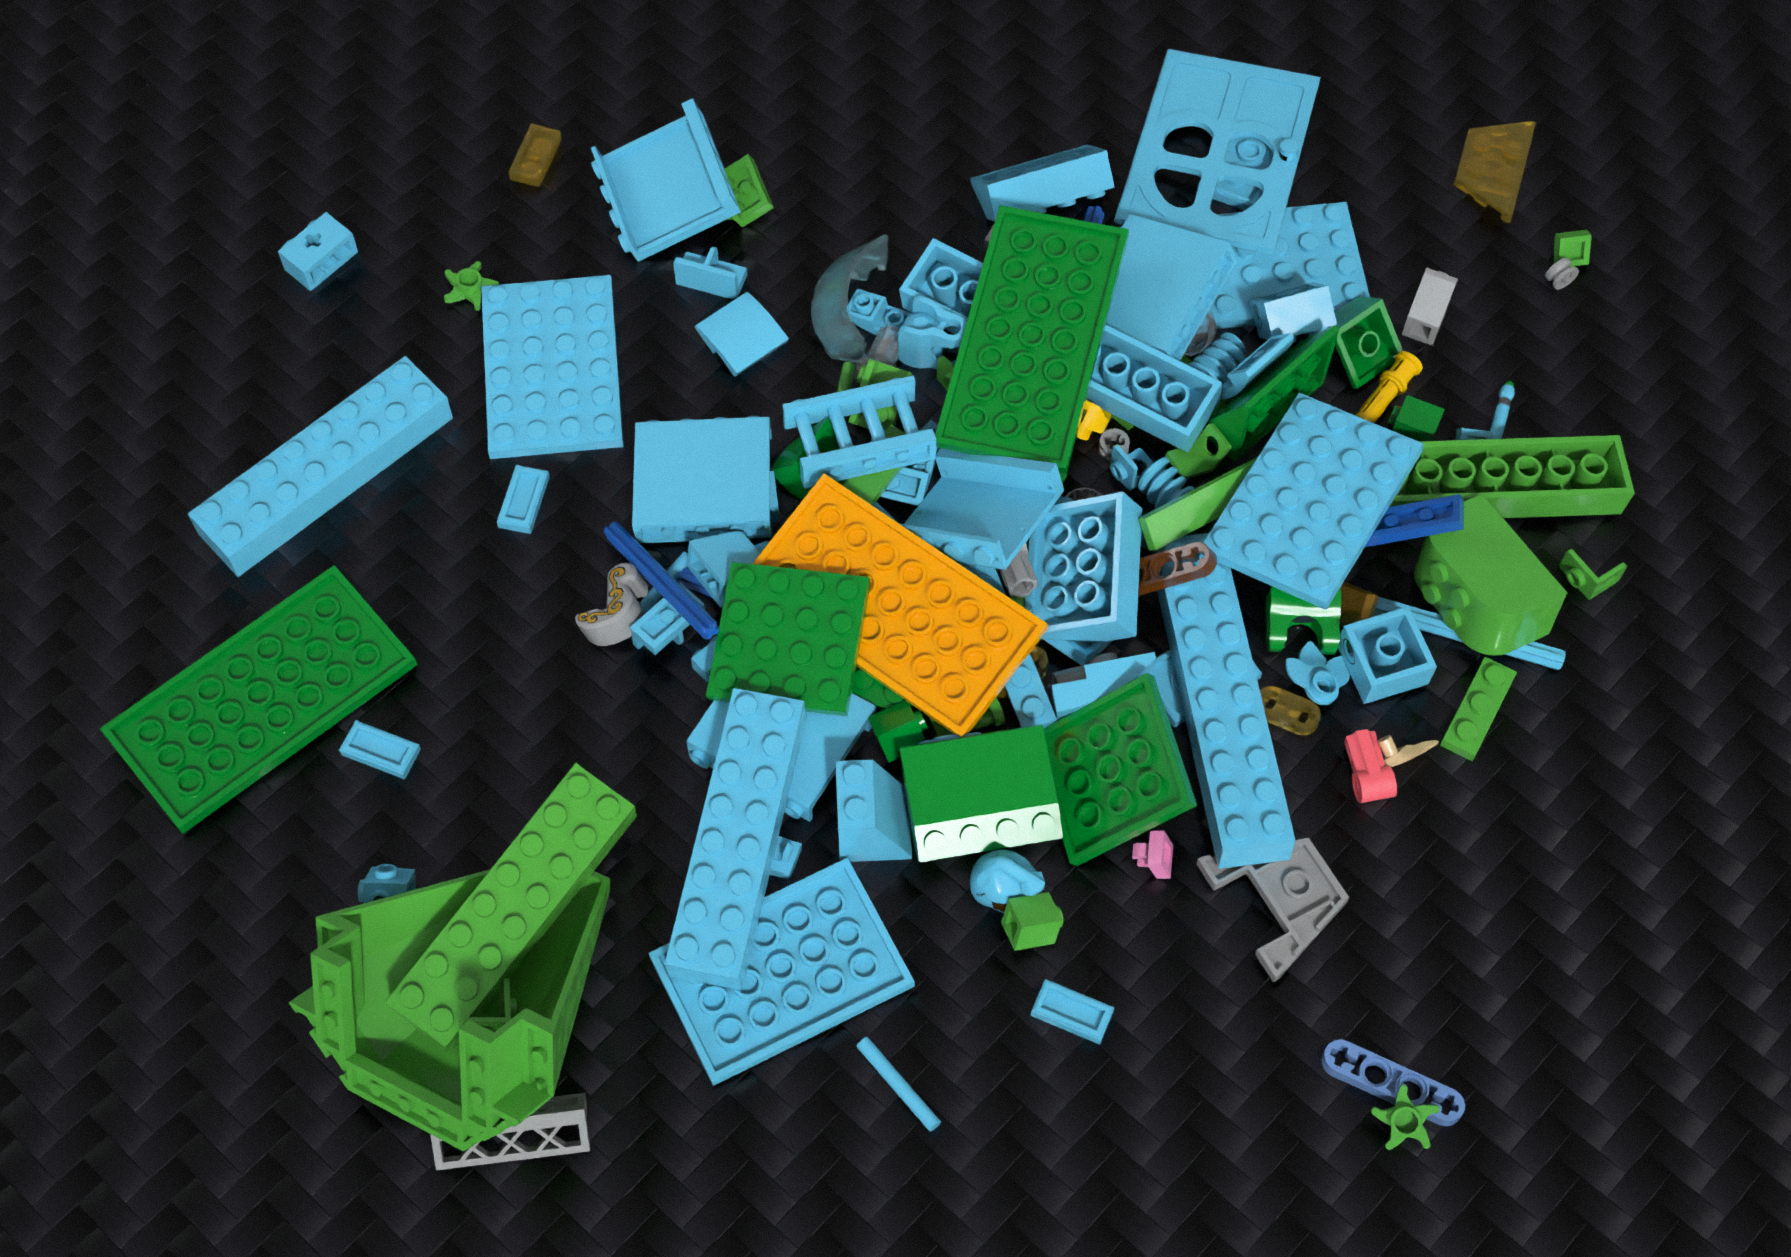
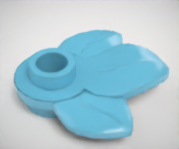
M1311 641L1301 649L1298 659L1287 658L1285 661L1287 673L1292 681L1303 687L1307 696L1319 705L1331 704L1337 698L1339 688L1349 681L1350 673L1343 657L1338 656L1327 661Z

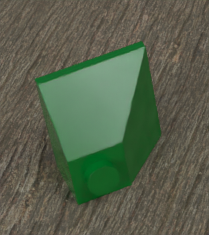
M1358 296L1334 312L1337 321L1335 326L1339 328L1335 347L1353 389H1358L1394 364L1398 352L1403 351L1381 298Z
M828 418L821 420L812 427L820 453L840 449L832 423ZM800 436L785 448L770 468V471H774L775 478L791 495L803 500L813 487L804 489L801 481L800 458L807 457ZM847 479L837 482L843 486Z

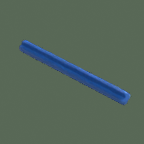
M612 522L610 526H605L604 534L607 540L636 567L641 575L704 639H711L713 635L718 634L719 627L717 622L620 523Z

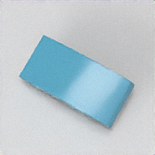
M860 289L856 290L843 312L844 317L852 323L898 344V332L901 326H903L906 318L912 314V312L889 306L884 296Z

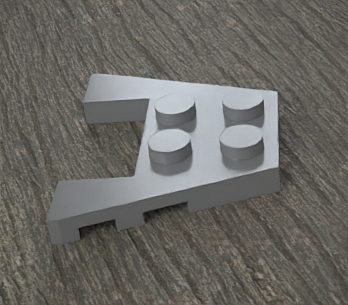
M1309 838L1296 840L1290 860L1218 869L1216 857L1207 855L1197 860V866L1214 891L1246 874L1286 933L1257 949L1255 954L1273 982L1284 974L1349 899V896Z

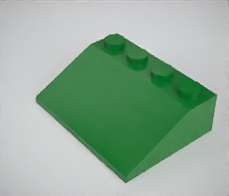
M1333 325L1298 342L1275 361L1268 370L1266 369L1252 381V384L1246 389L1231 397L1230 403L1223 409L1219 407L1212 413L1207 423H1214L1231 444V449L1226 454L1234 462L1239 460L1276 427L1299 393L1310 396L1324 384L1339 333L1337 326ZM1209 436L1208 440L1219 449L1217 440Z
M1042 724L899 747L914 852L919 862L1063 838L1059 804Z

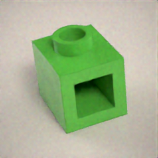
M1046 892L1033 896L1008 899L1001 923L1014 951L1055 944L1059 930L1063 925V914L1060 907L1055 906L1050 893Z

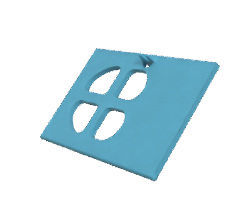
M1168 49L1114 222L1123 225L1129 214L1228 241L1232 247L1274 255L1318 91L1320 77ZM1195 126L1206 130L1213 140L1209 154L1204 158H1197L1166 151L1163 147L1165 138L1171 131L1177 128ZM1253 137L1269 146L1273 153L1271 165L1264 170L1229 164L1224 160L1227 147L1236 138ZM1282 154L1287 157V161L1282 160L1279 156ZM1168 169L1199 176L1201 181L1193 205L1179 208L1169 204L1157 189L1154 179L1156 171ZM1220 181L1256 186L1263 192L1254 205L1236 215L1220 216L1210 209L1216 186Z

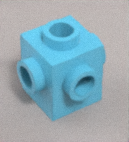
M381 864L371 867L365 879L359 882L358 901L364 904L416 890L415 869L397 868L392 864Z

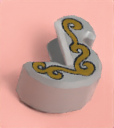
M621 563L612 568L607 577V608L603 610L594 609L576 615V623L589 642L597 646H608L631 637L630 626L644 615V610L637 599L640 597L644 598L648 594V585L636 567L631 563Z

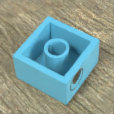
M1311 282L1250 299L1259 338L1268 340L1275 335L1291 333L1294 337L1293 342L1297 341V335L1308 334L1310 337L1327 329L1329 326L1337 325L1328 285Z
M1409 606L1345 625L1341 631L1338 648L1364 704L1427 685L1437 668Z

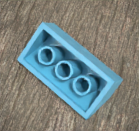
M1087 144L970 178L971 185L987 219L994 222L999 205L1046 213L1047 207L1057 205L1058 208L1068 207L1076 204L1075 199L1084 196H1087V199L1099 198L1105 195V190L1115 188L1107 150Z

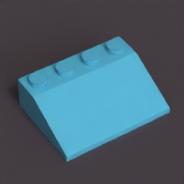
M1124 492L1053 505L1029 537L1028 559L1036 575L1038 587L1025 597V609L1048 624L1049 628L1041 639L1111 641L1136 637L1141 525L1138 518L1142 517V508Z

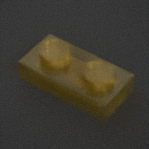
M531 124L509 170L510 180L540 187L562 140L561 131Z

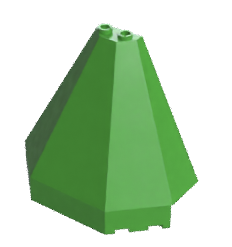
M491 869L316 916L318 948L310 953L313 986L294 998L289 1004L295 1013L299 1012L308 1018L314 1027L309 1033L324 1056L327 1058L331 1054L344 1072L339 1078L347 1090L459 1150L466 1151L482 1140L486 1141L511 1126L519 1125L554 1097L609 897L610 878L594 871L509 979L510 998L517 999V1015L495 1032L491 1031L494 1029L493 1027L481 1026L471 1020L467 1021L459 1027V1044L451 1054L393 1011L385 1001ZM500 992L480 1017H500Z

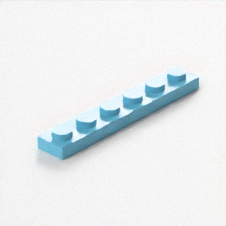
M957 562L1006 595L995 568ZM1029 653L1007 682L1005 689L1020 726L1026 727L1042 724L1044 729L1057 722V718Z

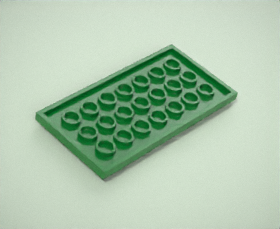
M999 205L936 430L937 448L971 455L1006 456L1056 463L1059 473L1067 474L1125 253L1129 229Z
M334 565L105 724L100 730L179 831L184 834L418 664L413 655Z

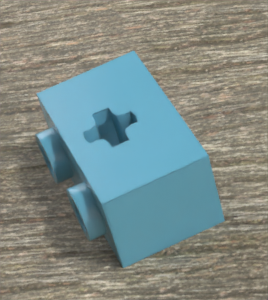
M325 212L318 219L311 221L307 228L296 237L288 240L278 253L285 271L308 290L312 291L358 252L352 232Z

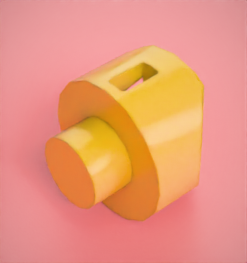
M1086 400L1077 437L1088 441L1092 431L1104 433L1111 414L1101 409L1100 406Z

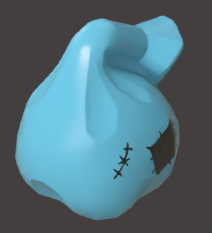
M994 850L982 855L974 864L970 876L971 894L975 900L1001 913L1005 912L1008 899L1033 896L1041 892L1045 887L1042 872L1036 871L1025 857L1010 850Z

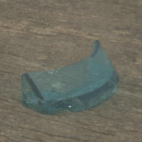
M882 235L838 258L823 273L815 287L814 298L811 302L812 325L815 335H818L825 347V352L832 359L864 364L867 342H865V338L856 328L849 311V284L851 279L867 281L870 271L878 267V270L886 269L888 260L887 235Z

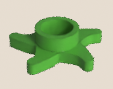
M479 261L475 262L470 268L462 269L458 273H453L447 269L445 270V277L454 288L451 293L444 295L445 303L467 299L474 304V309L479 311L482 300L481 286L499 285V283L481 277L479 273L481 263Z
M1401 1084L1394 1107L1380 1109L1374 1106L1372 1107V1114L1391 1126V1137L1385 1144L1388 1150L1399 1145L1406 1137L1419 1140L1423 1147L1428 1149L1430 1147V1140L1423 1123L1430 1114L1439 1112V1106L1436 1104L1414 1105L1407 1095L1408 1087L1406 1084Z

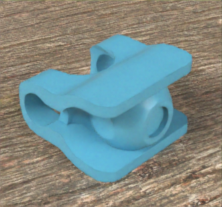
M915 296L912 302V314L906 318L898 332L899 360L911 367L933 368L937 370L938 358L942 356L943 352L958 355L967 322L962 316L944 310L935 301L923 296ZM954 326L960 331L955 335H949L945 333L944 329Z

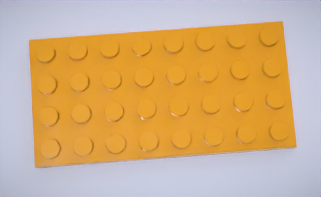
M826 474L820 477L753 562L756 565L869 577L871 584L856 666L950 732L960 737H964L965 734L972 730L1049 628L1045 621Z

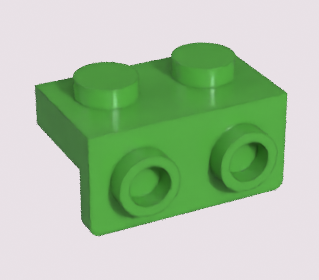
M747 154L725 168L741 213L728 218V220L733 219L741 227H744L774 208L755 161L750 155Z

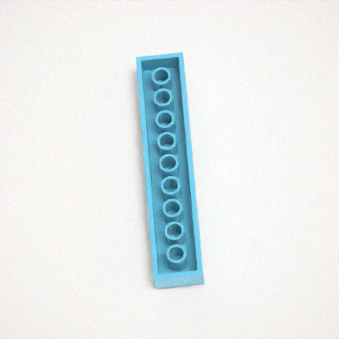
M933 238L899 289L902 307L912 312V302L915 296H923L935 301L944 310L962 316L967 322L983 263ZM1105 325L1086 400L1188 453L1221 400L1222 382ZM954 326L945 328V330L953 334H957L960 331Z
M1209 533L1183 536L1156 551L1152 550V555L1194 542L1203 543ZM1199 560L1194 562L1196 566L1199 565ZM1169 561L1163 565L1160 573L1161 577L1168 576L1173 571L1174 561ZM1217 562L1214 571L1210 575L1158 590L1157 593L1169 648L1172 652V662L1176 671V680L1179 686L1218 869L1290 860L1296 840L1231 568Z

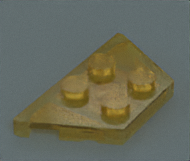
M1533 121L1469 129L1454 185L1464 193L1472 195L1482 206L1486 207L1489 204L1501 212V219L1510 223L1513 216L1536 124Z

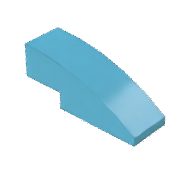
M1155 652L1084 665L1085 679L1051 685L1057 721L1146 673L1149 674L1155 668Z

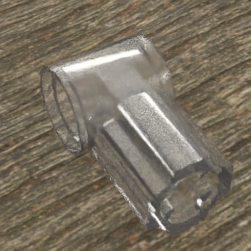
M890 325L880 328L868 354H863L859 359L854 374L855 382H857L862 365H867L869 359L896 367L895 365L899 359L898 328Z

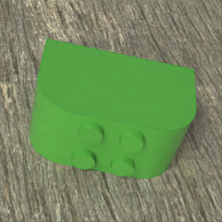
M1483 494L1464 501L1463 530L1425 536L1414 568V579L1418 588L1423 593L1425 600L1432 604L1443 617L1447 627L1454 630L1468 647L1486 655H1504L1548 635L1567 595L1565 589Z

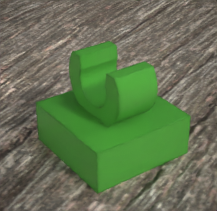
M1588 230L1556 233L1553 263L1555 264L1563 258H1569L1572 262L1571 267L1588 265L1592 236Z

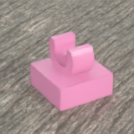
M1150 831L1149 844H1133L1132 858L1137 859V866L1149 867L1156 879L1171 878L1173 844L1165 831Z

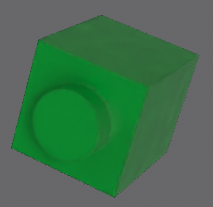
M1407 395L1402 407L1395 405L1388 424L1394 426L1392 431L1416 441H1432L1445 409Z
M906 700L868 717L889 763L900 758L899 747L916 745L926 741L922 731L928 729L920 710L913 712Z

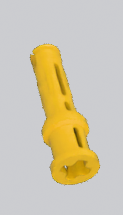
M1407 351L1398 352L1395 357V363L1389 370L1384 371L1380 375L1378 387L1355 416L1375 423L1396 396L1405 393L1411 378L1420 374L1423 369L1420 360Z

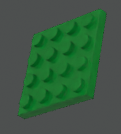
M732 562L706 697L709 700L730 702L733 688L803 700L806 712L848 716L871 584L870 578Z
M1146 673L1043 729L1059 804L1063 833L1062 839L1070 864L1079 866L1197 806L1153 675Z

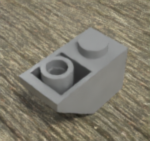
M1426 268L1409 311L1402 335L1433 346L1456 286L1457 278L1449 276L1442 271Z

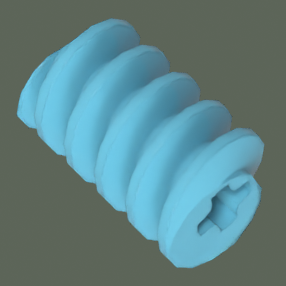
M1225 332L1188 365L1224 383L1229 378L1227 375L1246 359V349L1236 335Z
M1163 457L1149 465L1137 480L1138 490L1143 494H1147V500L1151 504H1155V509L1195 489L1193 486L1182 489L1187 480L1184 476L1174 480L1178 473V469L1175 466L1165 470L1170 463L1167 457Z

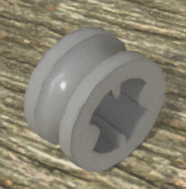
M1569 258L1559 260L1546 272V279L1554 281L1553 287L1557 290L1570 284L1579 273L1577 267H1571L1572 262Z
M1114 428L1106 430L1101 435L1099 454L1103 459L1108 462L1111 461V441L1118 442V445L1128 454L1130 440L1124 431Z

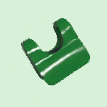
M1271 586L1270 593L1267 594L1265 599L1266 649L1269 652H1281L1287 639L1288 628L1293 625H1305L1316 634L1318 649L1321 654L1334 655L1340 642L1341 589L1339 588L1327 610H1324Z

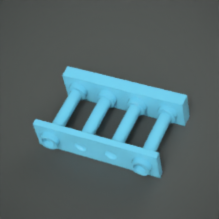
M914 375L904 378H893L886 382L814 398L797 399L791 403L782 404L784 428L786 430L798 427L807 457L800 458V477L804 489L813 487L823 474L837 482L936 459V437L933 428L919 431L909 402L915 401ZM896 405L906 435L886 438L876 409ZM863 413L873 442L854 446L844 417ZM828 418L831 420L840 449L820 453L811 424Z

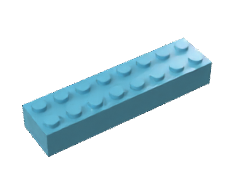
M404 356L190 511L188 516L199 536L239 577L452 420L453 416L448 399Z
M733 688L665 960V967L670 977L741 991L743 989L807 718L803 700Z

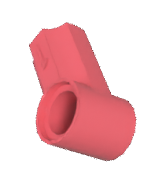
M1368 729L1355 731L1353 734L1346 736L1344 740L1353 770V790L1359 803L1392 798L1397 794L1394 772L1391 766L1385 765L1375 731H1369Z

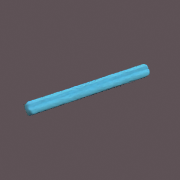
M1378 597L1373 616L1409 605ZM1409 606L1420 630L1463 642L1454 630L1447 627L1440 614ZM1534 641L1504 654L1556 670L1561 669L1565 660L1564 650Z

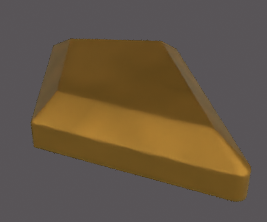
M1343 582L1340 587V626L1344 627L1345 625L1373 617L1379 599L1377 595Z

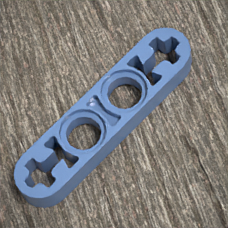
M1341 1039L1334 1040L1327 1045L1322 1054V1066L1328 1074L1394 1105L1399 1088L1404 1082H1413L1420 1088V1098L1411 1100L1414 1105L1423 1104L1429 1095V1090L1434 1092L1431 1098L1433 1101L1429 1104L1438 1105L1439 1112L1430 1114L1426 1119L1438 1125L1451 1126L1455 1124L1465 1111L1464 1099L1456 1090L1351 1042ZM1338 1051L1345 1053L1344 1060L1347 1061L1343 1062L1341 1067L1334 1064L1335 1057L1332 1056L1336 1055ZM1359 1058L1363 1060V1062L1357 1070V1075H1355L1351 1072L1354 1069V1065ZM1372 1065L1380 1067L1385 1073V1081L1380 1084L1371 1083L1365 1076V1068ZM1445 1099L1451 1101L1450 1108L1455 1110L1450 1111L1448 1115L1441 1113L1442 1106L1438 1104L1442 1103Z

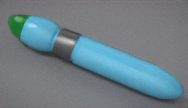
M1510 380L1506 381L1499 391V400L1490 431H1493V439H1502L1510 403L1515 394L1514 383Z

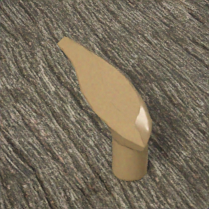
M1391 735L1385 736L1377 742L1385 756V765L1393 767L1423 754L1436 746L1439 741H1424L1415 745H1405L1398 749Z

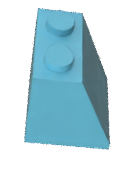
M873 760L836 761L840 861L846 858L850 862L912 859L911 828L905 787Z

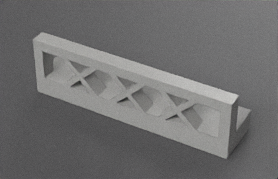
M586 1093L551 1098L522 1123L515 1127L511 1126L496 1135L505 1142L498 1151L489 1152L478 1145V1142L472 1148L463 1151L461 1155L444 1157L441 1143L443 1140L431 1135L436 1170L590 1151L586 1119ZM579 1125L580 1140L565 1142L555 1135L562 1126ZM534 1130L544 1137L537 1146L530 1147L519 1142L517 1138L523 1131Z

